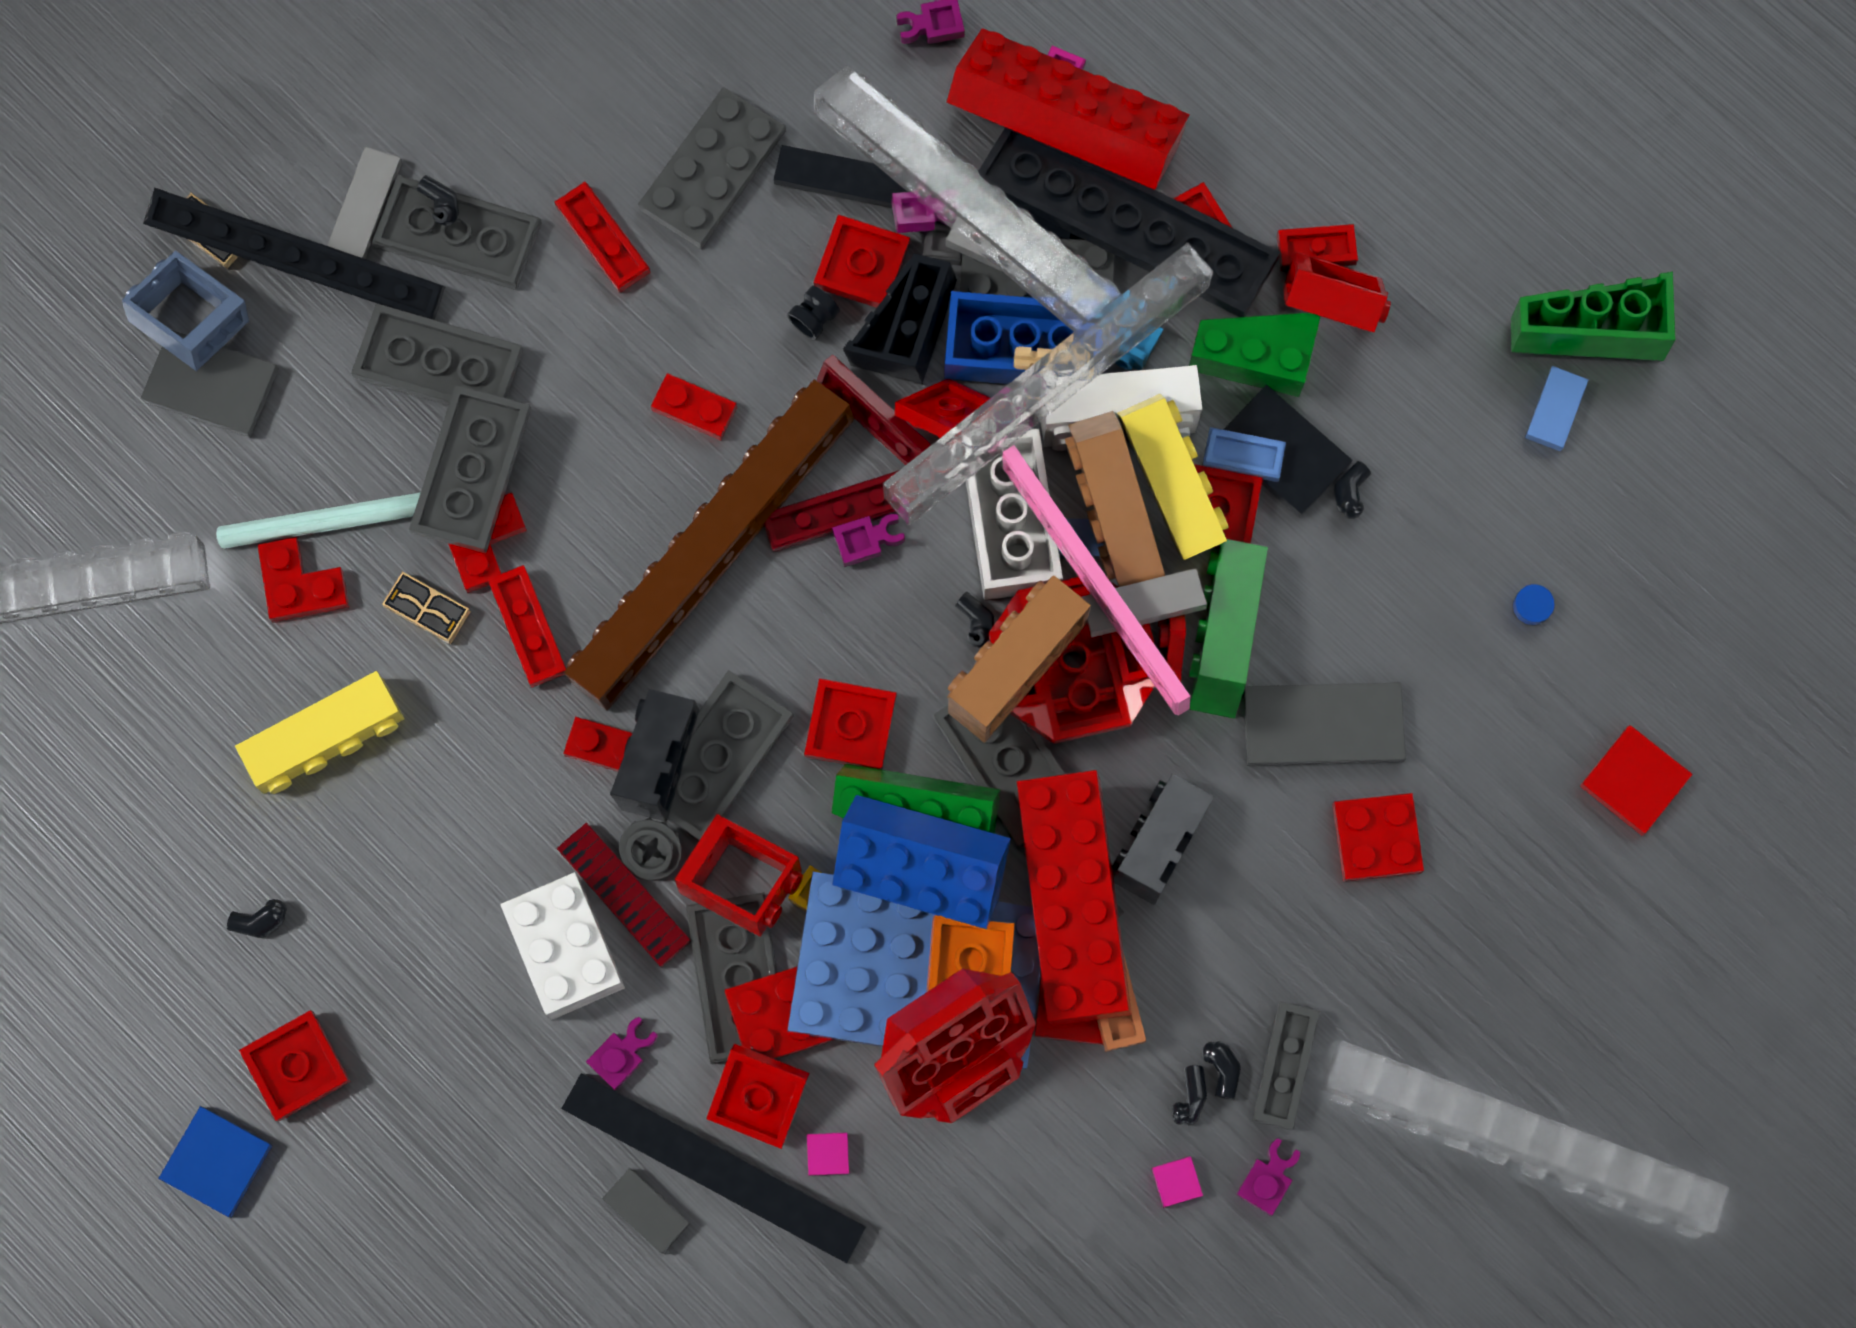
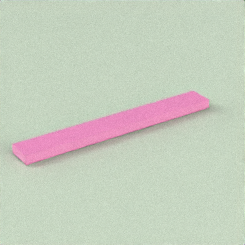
M1015 445L1003 451L1004 471L1173 713L1179 716L1189 710V693Z

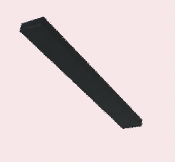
M781 145L773 179L775 185L892 208V193L930 190L931 199H938L945 193H956L958 196L957 206L946 209L951 211L960 210V212L965 210L1018 234L1058 239H1070L1071 232L974 183Z
M155 187L143 224L362 299L435 320L446 287Z
M583 1073L578 1077L561 1108L846 1264L866 1229V1226Z

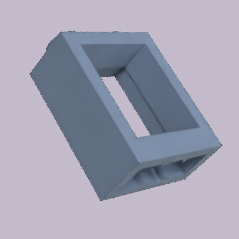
M174 251L166 260L159 261L153 268L152 273L140 284L132 286L122 300L128 322L195 371H198L249 322L245 300L177 251ZM181 283L216 307L184 339L149 314Z

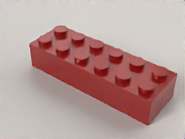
M984 28L980 30L956 66L946 102L1156 190L1179 147L1190 114L1179 110L1171 104H1164L1149 98L1137 90L1125 88L1109 81L1104 76L1094 75L1073 66L1068 61L1058 60L1039 52L1034 47L1024 46L1005 38L998 32L988 31Z
M1097 770L1017 781L1047 1021L1051 1026L1103 1018L1132 1015L1103 796Z

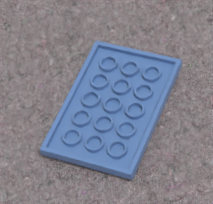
M813 872L787 1032L883 1047L887 1018L926 993L932 920L935 914L833 886L834 875ZM998 901L990 921L1015 923L1011 972L1021 983L1034 1018L1041 967L1033 907ZM1030 1045L1021 1058L1024 1062L1022 1067L1024 1070L1027 1069Z

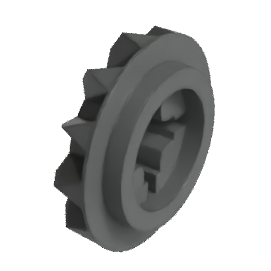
M651 817L638 822L634 821L624 831L619 842L620 857L626 868L634 875L648 880L662 879L673 873L680 863L683 851L678 832H674L669 828L666 821H654ZM655 837L658 838L657 849L662 853L654 852L652 856L645 860L647 847L642 842L648 844Z

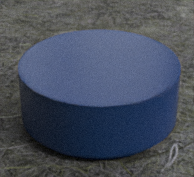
M1527 585L1515 596L1513 610L1521 622L1528 625H1539L1545 622L1552 614L1555 605L1554 598L1551 592L1541 585Z

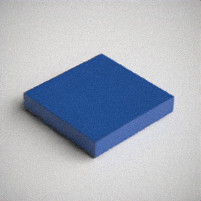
M200 1106L158 1179L221 1214L232 1218L273 1145Z

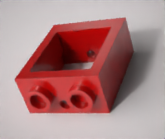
M1295 251L1283 284L1285 304L1287 306L1375 333L1378 322L1384 323L1386 321L1391 301L1387 300L1388 292L1385 290L1382 278Z
M716 814L675 877V882L679 894L761 937L767 927L772 928L777 923L782 913L781 904L788 894L793 895L802 882L803 874L801 873L802 870L798 856ZM729 844L782 872L755 915L702 887Z

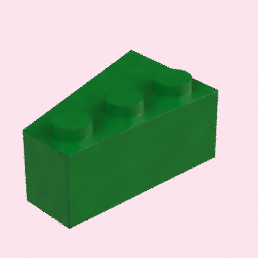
M1312 313L1200 320L1189 366L1197 365L1198 373L1258 388H1263L1267 384L1275 392L1299 397L1305 384L1321 316Z

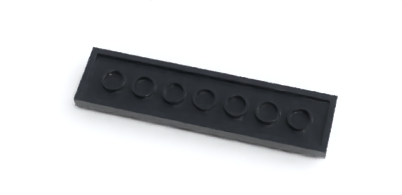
M1006 127L974 177L975 185L1238 317L1246 316L1279 259V251L1157 190Z

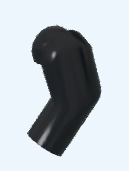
M425 175L420 180L417 191L434 201L435 213L432 214L434 221L444 226L454 224L459 215L456 193L430 176Z
M1357 461L1339 479L1334 488L1336 506L1349 519L1357 518L1363 513L1364 505L1360 501L1358 487L1371 475L1369 468L1360 461Z
M965 592L957 601L955 607L970 619L968 640L971 645L980 648L989 640V632L994 626V614L969 592Z
M272 899L266 902L265 906L252 916L232 911L227 922V930L257 938L266 937L285 921L286 905L278 899Z
M1217 1041L1216 1043L1208 1042L1202 1049V1057L1205 1062L1213 1064L1219 1072L1215 1096L1227 1100H1235L1241 1065L1228 1044L1222 1041Z
M1192 1065L1184 1069L1187 1093L1186 1103L1176 1102L1172 1108L1173 1121L1177 1125L1187 1123L1188 1126L1195 1124L1206 1102L1204 1068L1200 1065Z

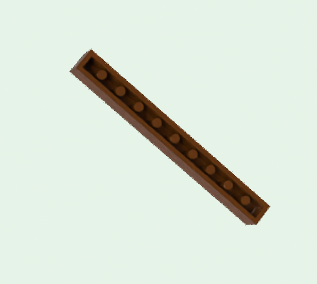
M815 379L807 388L802 387L795 394L791 407L783 416H777L771 422L767 429V435L758 445L755 444L747 450L742 464L734 474L730 473L723 478L718 486L716 495L709 503H703L696 510L693 522L684 532H679L672 538L668 545V551L659 562L654 561L648 566L643 574L641 583L634 591H628L618 603V610L609 620L602 621L596 627L592 635L593 639L583 650H578L572 655L564 672L572 685L604 710L608 711L761 531L768 517L783 505L855 420L850 404Z

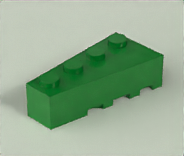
M1673 271L1660 273L1658 277L1643 280L1642 277L1630 278L1620 284L1604 286V283L1589 285L1587 289L1573 292L1565 289L1520 297L1511 317V352L1664 361L1676 340Z
M1227 539L1226 542L1220 544L1218 552L1211 551L1206 574L1213 575L1212 585H1205L1203 591L1207 602V612L1205 620L1199 619L1195 642L1201 643L1199 654L1193 653L1189 677L1194 678L1189 710L1235 719L1247 681L1268 551L1266 546Z
M845 764L836 774L832 814L844 818L855 796L859 795L995 834L1001 790Z

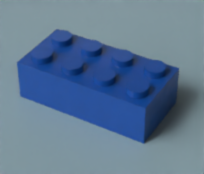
M951 291L944 379L1040 387L1041 379L1085 376L1072 374V370H1067V373L1035 371L1036 367H1030V370L1014 368V352L1016 347L1019 346L1032 347L1031 351H1037V348L1068 350V354H1074V351L1088 352L1090 354V369L1086 375L1100 374L1105 304Z
M856 795L842 820L832 885L987 929L999 900L1011 838Z

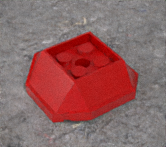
M1079 577L1062 580L1065 585L1080 597L1090 595ZM1111 582V584L1114 586V588H1118V587H1119L1118 585H1116V584H1114L1113 582ZM1033 587L1016 592L989 632V640L993 644L1003 632L1000 630V627L1006 618L1014 610L1019 614L1023 611L1028 603L1026 597ZM1150 623L1141 625L1154 643ZM1086 625L1010 714L1053 744L1131 727L1155 686L1117 631L1091 638L1088 625ZM1076 652L1083 657L1085 663L1079 668H1071L1065 664L1063 657L1067 653Z
M962 968L887 1018L882 1055L874 1066L893 1106L901 1116L920 1119L935 1117L939 1122L954 1123L1020 1077L1024 1064L1021 1058L1030 1045L1036 1026L1021 983L1012 972L999 976Z

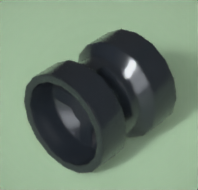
M811 286L804 294V301L800 305L793 306L787 313V318L801 333L815 340L822 333L823 324L827 320H833L840 312V308L827 293L816 286Z

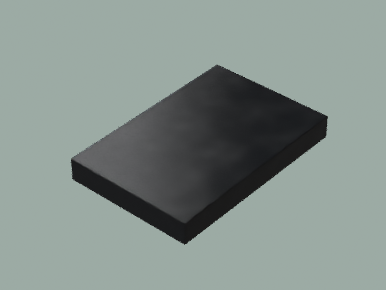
M1267 384L1223 429L1286 442L1279 481L1262 480V485L1299 518L1353 461Z

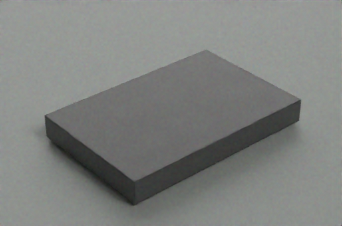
M173 331L183 339L187 336L186 334ZM161 347L140 399L144 403L251 438L279 368L276 364L222 347L198 371H195L164 347Z

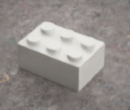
M575 872L500 904L544 1013L550 1020L625 989L585 890Z

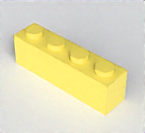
M1158 394L1118 412L1119 419L1182 559L1186 560L1226 542L1227 539L1223 530L1229 528L1221 508L1216 507L1213 509L1207 495L1213 493V489L1205 472L1197 473L1192 459L1198 457L1189 435L1182 438L1176 425L1182 422V418L1174 400L1166 402L1165 397Z
M375 671L235 745V748L256 788L263 794L267 792L275 794L288 788L292 784L291 780L303 773L311 775L324 769L328 765L327 760L339 754L347 756L358 751L363 746L362 742L374 735L383 737L392 733L398 728L397 723L405 718L384 679L378 671Z

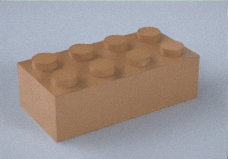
M1114 411L1069 424L1071 437L1065 438V443L1075 471L1082 469V473L1076 475V479L1086 508L1093 506V510L1086 512L1097 544L1104 542L1103 546L1097 548L1107 578L1109 580L1116 579L1118 586L1122 587L1165 576L1124 433Z
M1054 575L1046 584L1040 580L1032 588L1026 597L1028 603L1023 611L1019 614L1014 610L1006 618L1000 627V630L1003 632L997 641L993 644L988 640L975 655L974 660L977 662L968 674L961 671L948 687L950 691L947 696L948 713L984 743L1087 625L1091 605Z

